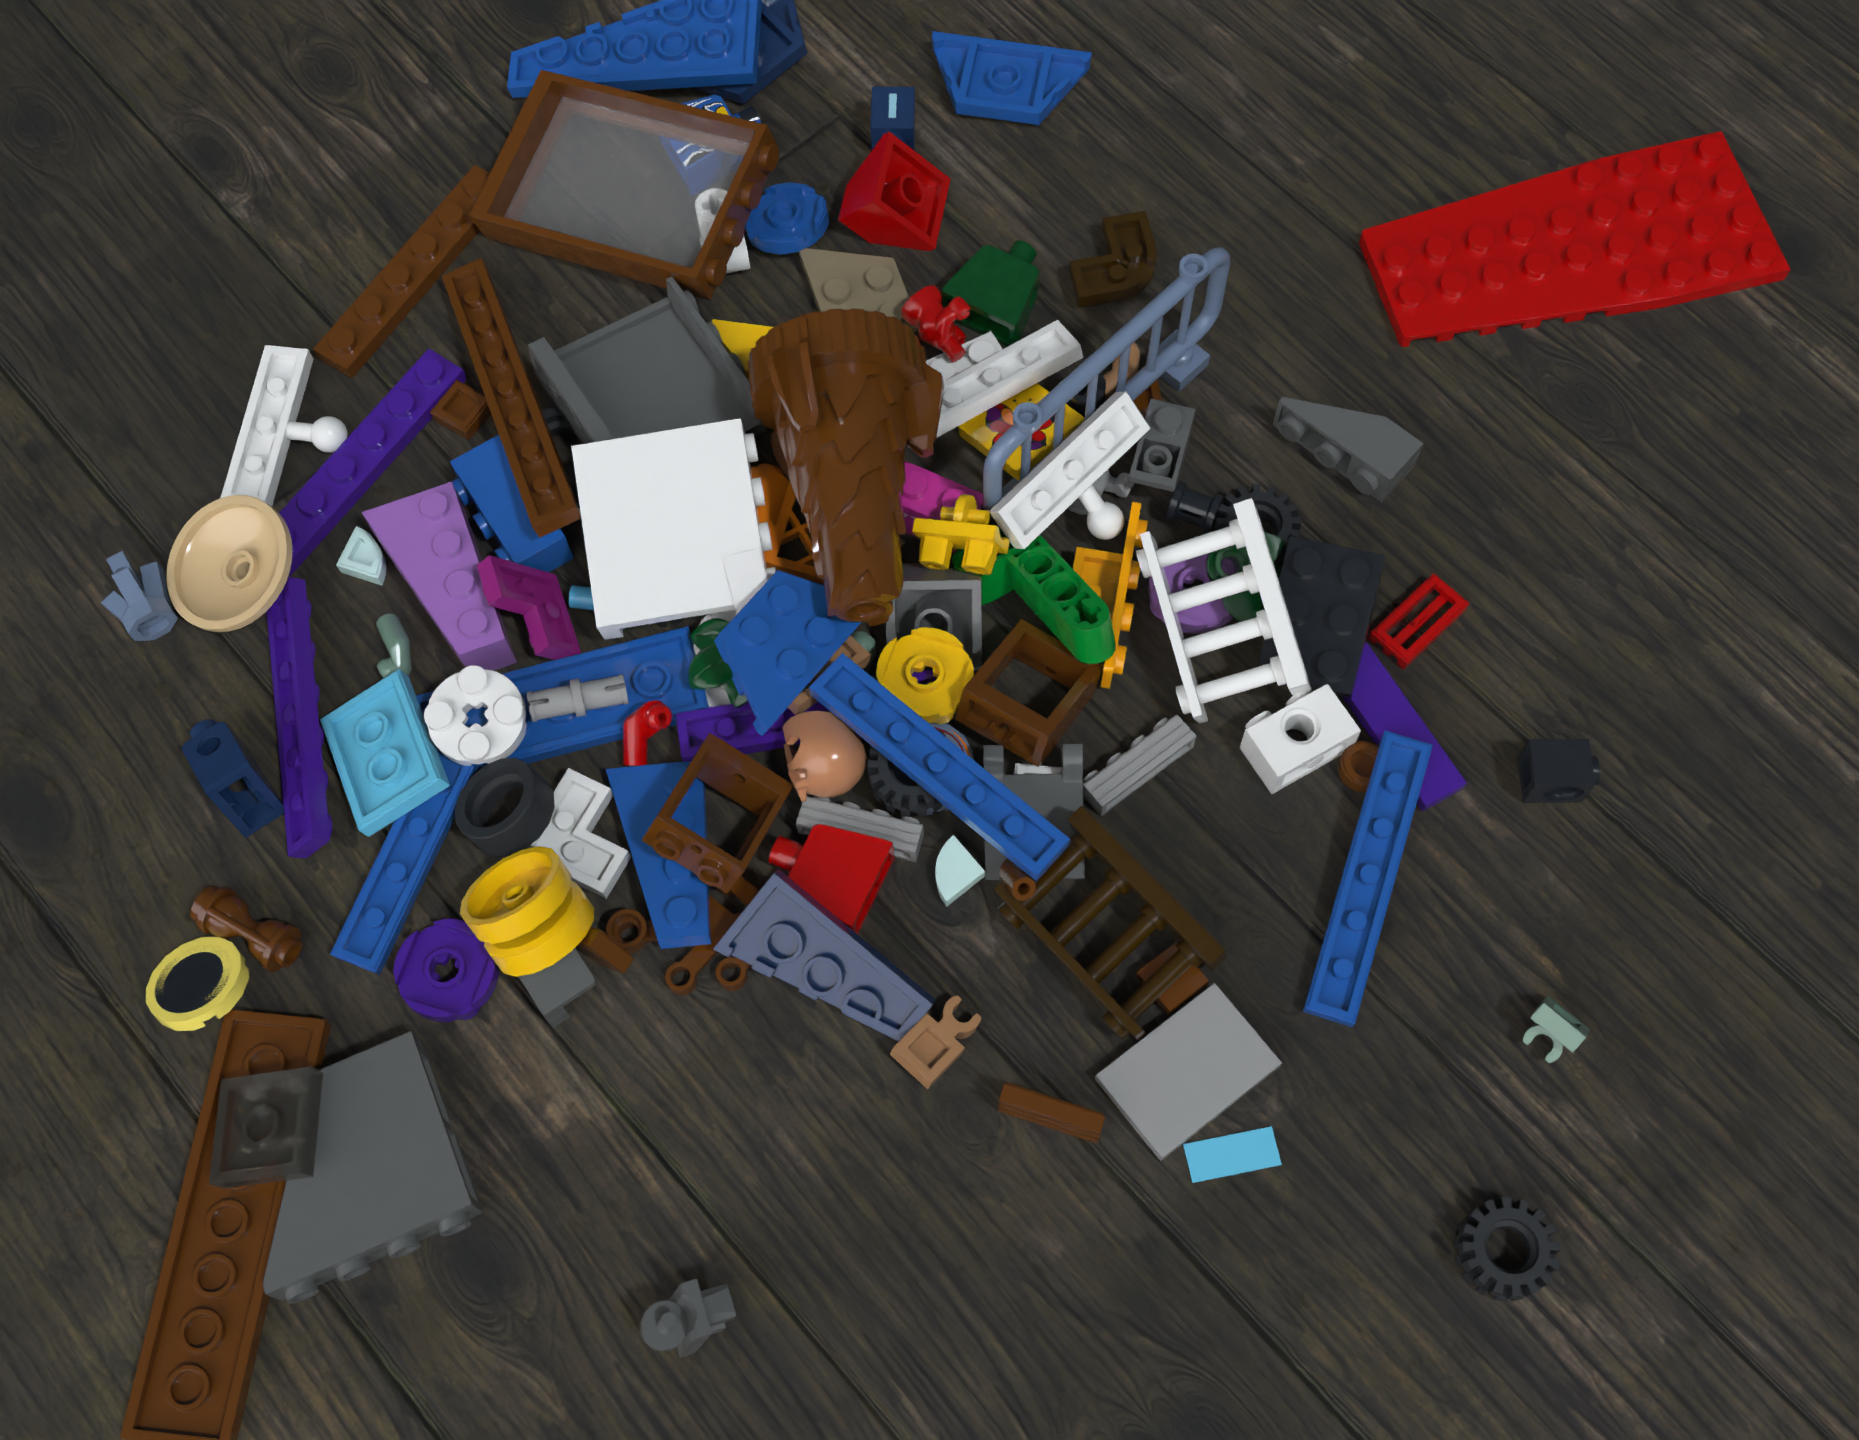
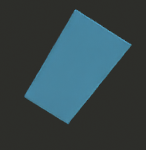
M1272 1126L1183 1144L1192 1183L1282 1165Z

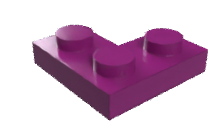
M491 555L477 564L483 585L482 590L489 606L519 613L524 616L529 632V642L535 651V655L557 660L581 654L555 574Z

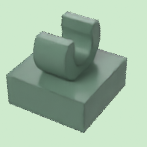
M1547 995L1530 1017L1535 1023L1525 1032L1523 1042L1528 1045L1539 1034L1549 1036L1553 1041V1048L1549 1050L1545 1060L1548 1063H1552L1561 1056L1564 1046L1573 1053L1586 1039L1590 1028Z

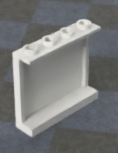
M741 418L571 446L596 627L604 640L624 637L622 628L735 610L722 557L759 548L767 579L769 580L776 572L775 567H766L764 551L773 550L768 522L759 523L757 507L766 505L761 477L752 478L750 462L758 461L754 433L745 434Z

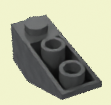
M1282 397L1279 400L1272 424L1285 439L1297 442L1313 453L1318 462L1323 466L1331 469L1334 468L1348 478L1358 491L1373 496L1381 503L1414 468L1424 444L1387 417L1288 397Z

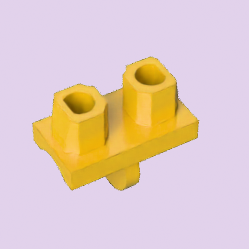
M961 494L956 501L955 507L943 506L940 514L941 520L914 519L912 532L921 540L919 562L925 568L948 570L952 549L964 550L961 567L965 571L973 574L991 575L997 553L1007 554L1010 540L1000 536L999 528L996 525H987L990 520V513L988 510L977 509L976 500L972 495Z

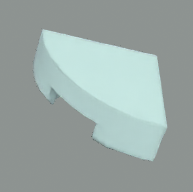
M356 526L336 566L341 573L382 586L386 576L385 556L371 534Z
M954 835L944 844L936 861V884L946 906L950 905L985 877L984 869Z

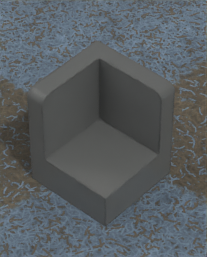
M575 948L554 965L534 974L519 976L552 1028L570 1018L564 1008L565 1005L596 985L595 978Z

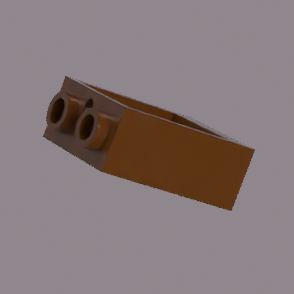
M1021 619L963 688L955 720L993 742L1003 745L1007 750L1039 767L1093 697L1104 665L1101 663L1087 664L1079 661L1060 640ZM1014 658L1070 688L1048 718L1043 717L991 687Z
M709 733L641 841L653 847L663 858L674 860L695 873L705 884L717 887L728 894L745 871L794 785L717 736ZM696 777L758 815L734 857L671 818Z

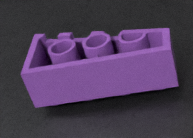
M452 482L362 512L377 540L432 618L464 668L474 665L484 670L494 671L517 663L499 608L489 606L484 596L483 585L477 569V564L482 561L466 511Z

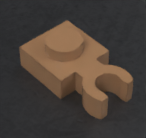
M958 995L946 1002L940 1014L939 1023L926 1013L893 1047L890 1053L897 1062L927 1089L963 1053L965 1047L956 1039H964L971 1036L981 1021V1016L978 1013L966 1023L958 1022L954 1018L953 1012L962 1000Z

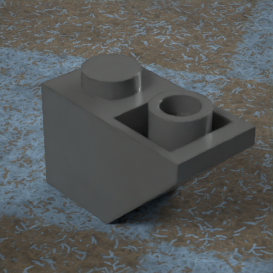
M1150 399L1145 417L1150 430L1139 439L1129 474V482L1174 492L1190 441L1196 409Z

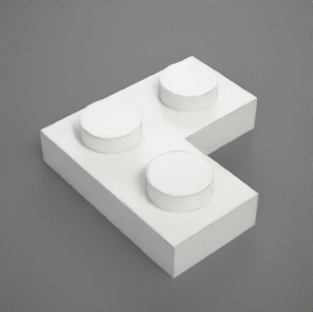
M568 768L554 791L555 808L550 823L540 838L528 848L538 846L552 848L571 873V881H575L577 885L607 899L631 858L628 850L591 833L612 799L613 793L611 788Z

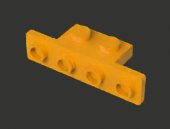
M1132 502L1123 554L1077 547L1073 570L1107 604L1110 610L1116 650L1104 663L1100 687L1110 689L1112 675H1122L1127 646L1118 645L1120 631H1130L1134 604L1125 602L1127 588L1137 589L1140 565L1139 561L1132 560L1134 547L1143 548L1140 534L1146 532L1148 524L1147 520L1139 519L1141 503Z

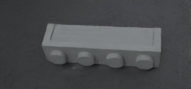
M1175 715L1170 720L1164 718L1159 721L1153 728L1154 732L1147 737L1144 735L1139 736L1131 743L1130 750L1123 755L1120 752L1116 753L1107 761V767L1100 772L1094 770L1084 778L1083 797L1100 817L1194 747L1197 736L1178 715Z
M814 795L813 798L807 796V801L802 802L796 821L798 834L809 836L815 824H824L886 839L893 842L894 856L896 858L915 863L924 836V826L919 824V821L915 818L903 816L901 819L890 817V814L883 810L873 809L872 812L861 810L858 805L851 802H843L841 805L831 802L829 798H821Z

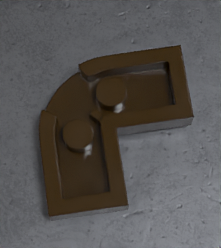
M1146 211L1103 218L1102 231L1109 254L1070 261L1069 274L1078 308L1128 299L1137 295L1149 285L1155 272L1157 251Z

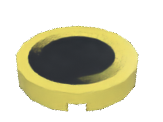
M200 937L184 943L166 955L152 972L146 987V1004L162 1025L175 1031H194L205 1027L204 1021L211 1019L215 1015L220 1019L230 1012L243 996L249 980V968L245 965V958L231 941L221 937Z

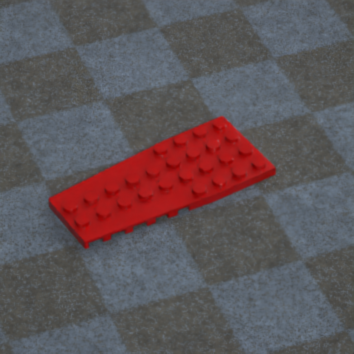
M1722 131L1598 158L1364 229L1359 240L1360 248L1401 347H1409L1411 340L1435 337L1436 342L1449 341L1453 339L1455 333L1478 330L1479 336L1495 334L1498 327L1521 324L1522 329L1539 327L1542 320L1562 317L1564 323L1584 320L1586 313L1604 311L1607 317L1659 309L1781 281L1786 278L1791 270Z

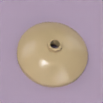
M232 495L217 499L196 512L178 534L172 546L167 564V589L177 612L189 623L212 632L237 630L261 617L280 595L290 572L292 540L286 522L272 506L260 499L246 495Z

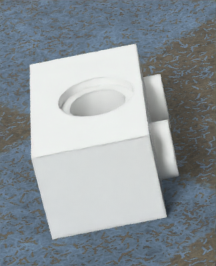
M1326 684L1313 692L1310 690L1292 696L1287 701L1286 707L1274 714H1271L1270 711H1264L1252 718L1245 726L1246 729L1240 749L1270 793L1273 794L1341 756L1348 746L1356 742L1361 730L1330 686ZM1290 729L1299 730L1306 735L1308 740L1295 741L1287 735L1286 731Z

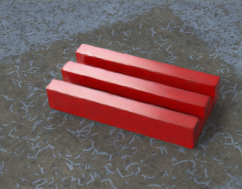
M1433 573L1371 631L1368 640L1374 645L1379 643L1383 646L1382 652L1388 657L1393 655L1398 659L1397 665L1404 670L1467 610L1470 603ZM1434 589L1440 593L1397 636L1392 638L1387 634ZM1447 602L1453 604L1407 650L1402 647Z

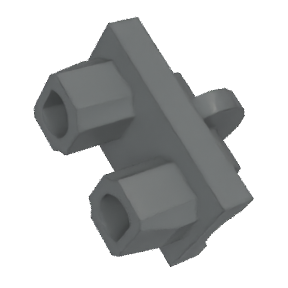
M697 1279L681 1283L669 1300L658 1301L650 1305L643 1314L640 1322V1334L644 1342L652 1349L658 1351H671L677 1347L680 1358L696 1353L710 1335L722 1332L726 1328L725 1322L731 1321L736 1317L727 1284L700 1291Z

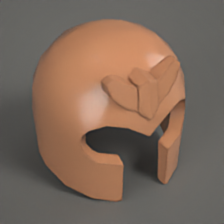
M802 712L791 717L783 725L786 742L783 745L788 763V774L801 802L807 801V794L821 798H833L845 794L863 776L867 756L861 737L832 712ZM800 739V746L797 751L791 745H794Z

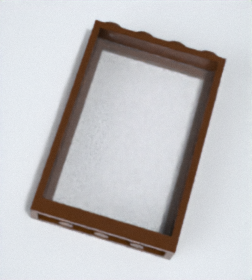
M541 70L469 217L487 239L666 289V279L673 277L682 291L689 290L695 297L711 300L716 287L724 281L727 263L734 248L738 247L742 242L744 227L752 209L759 205L762 188L769 172L773 171L777 166L780 149L766 124Z

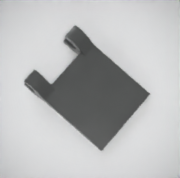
M983 745V768L1070 838L1075 832L1071 829L1067 819L1080 806L1083 807V745H1062L1061 774L1023 775L1004 774L1003 745ZM986 840L985 880H1001L999 869L1007 857ZM1084 859L1063 879H1085Z

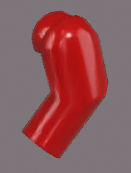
M658 700L645 702L624 720V765H647V740L660 729H666L672 722V711L663 702Z

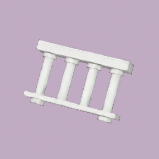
M1252 498L1233 504L1237 519L1229 521L1230 526L1160 549H1158L1156 540L1148 531L1140 534L1144 549L1136 551L1144 578L1151 576L1153 578L1183 685L1176 686V693L1183 714L1192 713L1193 718L1199 724L1208 721L1204 703L1273 682H1277L1278 686L1287 684L1293 696L1311 690L1260 517ZM1236 545L1237 549L1246 546L1251 564L1242 566V572L1171 594L1164 567L1229 546ZM1247 590L1251 594L1260 592L1264 610L1256 612L1257 617L1184 639L1177 612ZM1259 636H1263L1264 640L1274 639L1278 656L1271 657V663L1198 685L1191 657Z

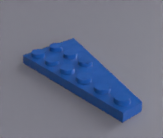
M660 0L621 14L623 20L602 27L601 23L597 22L585 26L586 33L565 40L557 36L511 52L507 89L512 98L528 97L541 70L626 91L757 83L762 0Z

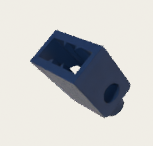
M207 719L193 726L190 731L192 739L185 742L181 750L206 795L245 838L284 814L283 802L253 755L226 722L217 723L215 720ZM241 778L247 785V788L240 792L231 791L229 785Z

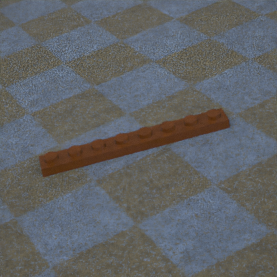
M479 258L442 275L533 529L540 538L581 519L579 506L487 266L482 258Z

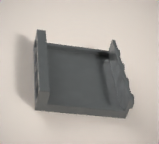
M673 277L666 279L668 297L555 351L545 337L528 344L534 374L582 444L741 418L745 434L754 433L755 437L767 431L766 427L762 424V420L757 419L754 414L750 382L745 377V370L740 359L735 353L728 354L722 345V339L716 326L711 321H704L699 314L697 302L689 290L682 291Z

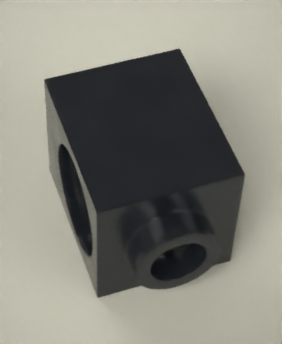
M1529 739L1517 757L1523 803H1581L1599 782V761L1596 756H1591L1589 739Z

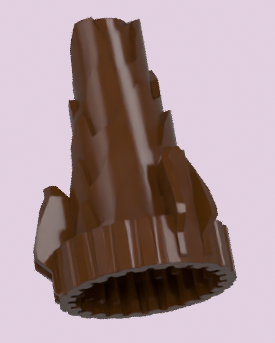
M841 308L829 309L823 312L815 311L773 327L765 336H761L755 342L756 346L751 349L748 360L752 408H754L756 418L762 420V424L765 427L773 429L770 437L773 454L777 463L791 482L795 496L801 506V512L805 515L811 536L815 570L819 580H824L828 616L836 615L842 620L851 622L864 621L871 627L889 621V616L893 612L892 600L900 596L903 588L904 576L899 535L907 534L902 503L903 486L906 481L905 446L907 445L908 448L922 458L933 455V443L937 437L943 402L944 379L940 372L926 364L924 346L920 345L918 336L914 335L913 329L909 325L903 324L900 319L894 316H886L882 312H870L856 308L849 310Z

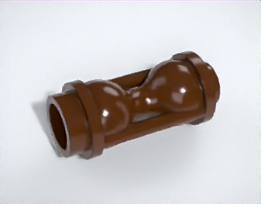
M215 885L208 886L197 896L191 907L190 917L193 921L197 922V928L200 931L223 939L236 936L243 937L248 943L252 957L261 962L262 967L270 972H276L282 967H290L302 951L303 944L300 941L301 931L299 928L292 924L286 925L278 920L254 921L250 915L247 903L229 887L218 888Z

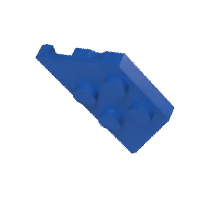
M936 31L932 33V49L956 114L1040 125L1086 74L1091 65L1092 52Z
M779 570L773 574L714 640L723 661L732 670V680L739 695H745L756 717L753 725L756 732L761 736L767 732L861 623L845 621L836 615L828 616L824 585Z

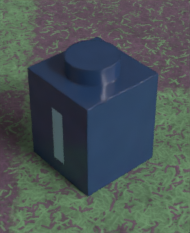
M872 87L870 126L872 149L883 134L890 131L915 151V87Z

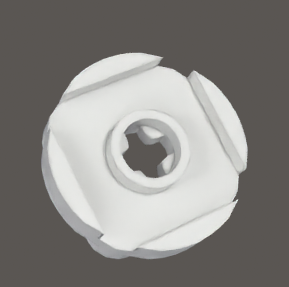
M474 665L465 667L459 673H455L445 679L432 694L424 712V719L428 726L430 737L440 752L449 760L465 766H472L471 764L479 765L486 762L489 764L496 760L507 758L520 745L527 725L525 722L526 707L524 699L514 683L496 671L484 670ZM480 707L487 708L484 715L488 722L483 727L477 723L473 724L470 728L465 726L468 720L466 714L472 708L479 709Z

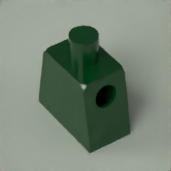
M1022 240L1015 241L1008 253L991 245L983 246L941 290V304L944 308L958 296L963 298L971 308L969 310L970 315L960 321L956 319L954 322L980 335L991 331L998 343L1005 347L1019 341L1039 293L1040 270L1032 265L1037 256L1035 249L1029 243Z

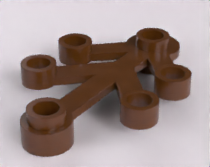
M742 875L728 894L715 887L720 894H734L746 906L750 904L759 892ZM709 895L711 944L694 946L681 962H675L670 965L665 973V981L669 989L676 995H687L696 988L698 973L718 953L713 948L741 915V913H731L711 895ZM623 909L617 911L608 920L606 926L607 935L629 953L639 951L645 946L646 942L658 941L652 920L645 921L643 916L635 910ZM630 927L638 929V935L634 940L627 942L621 939L625 929ZM736 957L725 958L716 967V978L723 989L737 991L746 984L748 978L747 971L752 965ZM727 968H739L741 970L739 978L731 982L724 980L723 973ZM680 971L688 972L690 974L688 983L682 986L673 984V977L676 973Z

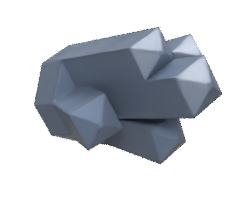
M123 551L107 558L106 560L113 571L112 578L124 598L113 591L105 597L101 604L123 623L134 641L155 640L170 632L178 617L170 604L164 570L158 562H150L140 566L141 578Z

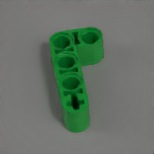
M998 526L1000 536L1007 538ZM1041 535L1037 536L1025 549H1015L1009 542L1007 554L997 553L991 575L973 574L981 577V605L993 602L1014 590L1079 661L1087 664H1098L1109 659L1115 652L1116 641L1107 604ZM957 549L952 557L953 568L961 572L973 574L961 567L964 550Z

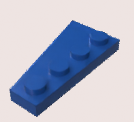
M691 761L606 769L661 949L711 944L709 885L702 882L695 873L674 860L663 858L653 847L641 841ZM696 777L671 818L707 840L705 782Z

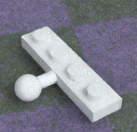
M265 345L220 498L232 495H246L260 499L272 506L291 440L309 441L319 450L331 453L335 452L347 439L346 426L335 417H321L313 424L296 422L314 360L309 349Z
M1126 391L1115 392L989 511L1015 549H1025L1077 498H1079L1088 511L1087 527L1093 536L1108 540L1116 537L1121 532L1124 526L1122 511L1115 504L1104 502L1092 484L1150 430V427Z

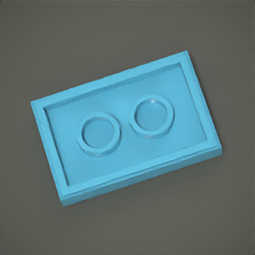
M400 669L320 719L358 830L366 836L370 837L450 786L435 744L430 737L428 726L425 723L424 715L409 676Z

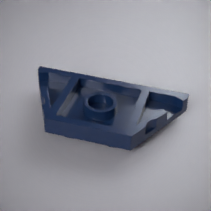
M762 0L757 83L689 88L745 104L804 57L808 52L795 1Z

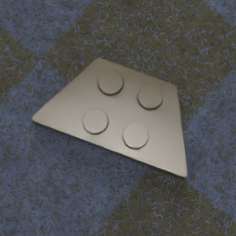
M810 248L799 251L800 262L818 311L856 308L870 312H882L886 316H894L900 319L903 324L909 325L913 329L914 335H917L918 339H920L918 329L908 324L901 316V308L909 299L894 258Z

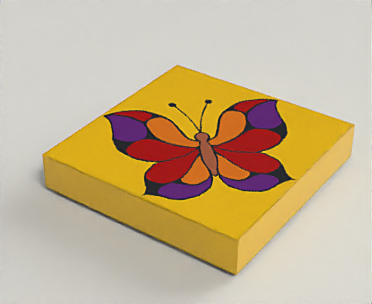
M1036 383L959 425V434L987 457L995 442L1014 425L1013 412L1015 408L1025 402L1037 404L1049 391ZM1065 404L1063 440L1082 424L1085 418L1067 404ZM1055 414L1032 434L1030 470L1052 451ZM1022 444L1010 455L1003 466V470L1018 481L1020 480Z

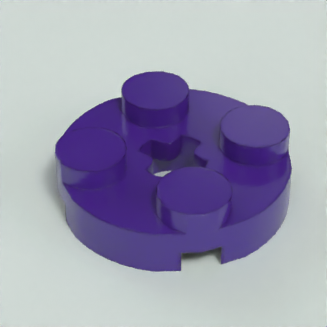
M458 919L433 922L434 926L427 927L422 932L415 931L403 942L394 963L395 983L398 985L400 995L407 1005L423 1018L436 1022L465 1021L477 1015L480 1007L491 997L498 981L499 967L485 949L484 942L478 940L465 921ZM449 959H456L455 967L459 970L454 978H450L447 982H440L441 977L435 972L436 966L446 965Z

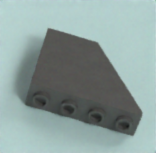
M413 1032L405 1033L311 1074L263 1280V1288L266 1295L281 1301L286 1300L288 1304L301 1302L316 1295L319 1292L318 1285L336 1277H338L339 1281H346L361 1276L370 1270L369 1263L386 1255H389L391 1259L411 1254L421 1247V1240L436 1233H440V1236H449L461 1232L472 1224L471 1218L483 1213L425 1045Z

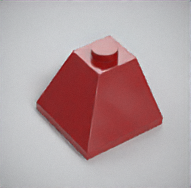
M889 131L883 134L846 185L838 221L869 243L932 251L936 249L951 178Z

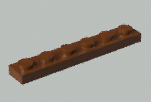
M476 165L469 170L313 348L319 360L351 379L357 374L480 231L469 217V214L490 174L489 172Z

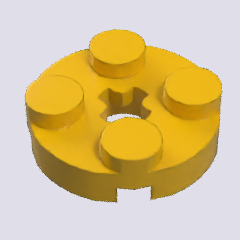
M921 627L911 630V635L903 636L898 641L897 637L884 647L878 659L876 676L877 681L929 724L933 722L944 724L954 718L958 710L963 688L974 676V667L969 655L963 649V644L957 637L941 629ZM925 666L933 668V676L937 679L934 682H929L927 685L919 684L918 679L912 676L913 672H922Z

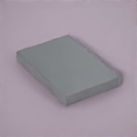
M1214 983L1095 1076V1080L1157 1158L1162 1161L1278 1069L1282 1062Z

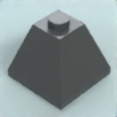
M902 563L904 583L900 596L892 600L893 612L889 616V621L886 622V645L896 637L898 641L903 636L911 635V630L917 628L941 629L957 637L963 644L964 651L969 655L974 670H979L982 667L981 577L953 568L943 571L925 568L921 563ZM925 666L923 671L932 670L933 668Z

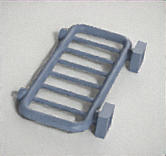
M1215 247L1203 255L1193 253L1184 256L1180 261L1179 276L1037 404L1025 402L1015 408L1013 412L1014 425L995 442L985 459L983 467L984 510L990 511L1048 456L1046 455L1030 470L1032 434L1054 414L1053 448L1051 452L1063 442L1065 404L1087 384L1084 421L1094 413L1098 374L1119 355L1116 392L1126 391L1132 401L1159 377L1176 391L1180 392L1209 365L1210 354L1196 343L1211 329L1220 314L1231 263L1230 253L1222 247ZM1209 275L1203 308L1196 319L1189 325L1195 287ZM1184 297L1179 330L1176 329L1159 345L1163 316ZM1152 326L1146 365L1126 383L1131 345ZM1022 444L1020 480L1012 478L1002 488L1003 466L1010 455Z

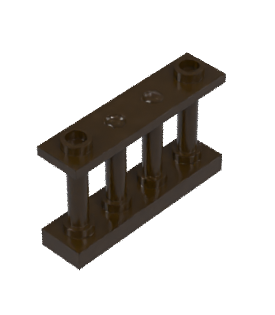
M1080 806L1067 819L1071 829L1075 832L1070 837L1072 843L1037 882L1033 880L1036 885L1034 895L1028 900L1019 901L1000 883L994 889L1003 900L997 909L1016 929H1019L1025 923L1103 1004L1108 1011L1101 1018L1122 1040L1130 1033L1139 1042L1146 1034L1135 1020L1192 965L1198 968L1204 963L1213 972L1227 958L1226 950ZM1097 855L1109 867L1104 873L1107 878L1049 933L1029 911L1085 857L1090 860ZM1132 890L1145 903L1139 909L1142 914L1084 969L1064 947L1120 893L1126 895ZM1168 926L1181 940L1175 945L1178 951L1119 1006L1099 983L1156 928L1161 932Z

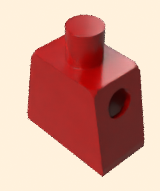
M815 824L804 845L780 835L771 849L768 861L775 866L789 871L788 877L858 934L893 864L895 856L893 842L824 824Z

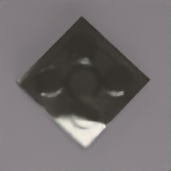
M310 1066L221 1079L209 1185L224 1189L313 1177L323 1071Z

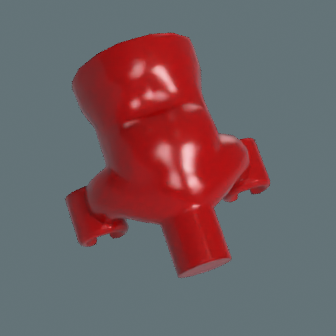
M930 285L924 287L905 302L901 308V316L908 324L918 329L921 340L938 350H942L951 362H957L966 353L962 347V344L965 343L964 338H966V335L958 326L954 325V321L967 318L970 315L969 310L971 308L959 296L954 298L944 308L941 304L942 295L937 286Z

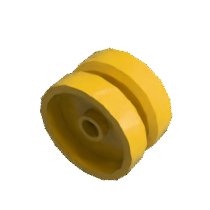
M538 846L523 849L501 859L487 869L469 887L461 901V917L478 940L484 942L485 949L504 974L516 977L529 975L554 965L574 950L587 935L594 921V906L577 883L571 881V873L552 848Z

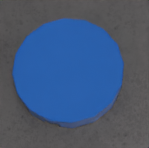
M791 182L776 184L764 189L765 195L761 196L759 205L752 209L744 227L745 235L752 246L765 253L781 255L799 252L812 246L824 235L829 225L826 200L822 195L815 194L814 188L806 184Z

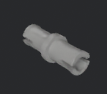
M623 674L582 683L577 678L569 680L570 685L527 692L532 722L576 713L577 717L587 716L586 711L629 704Z

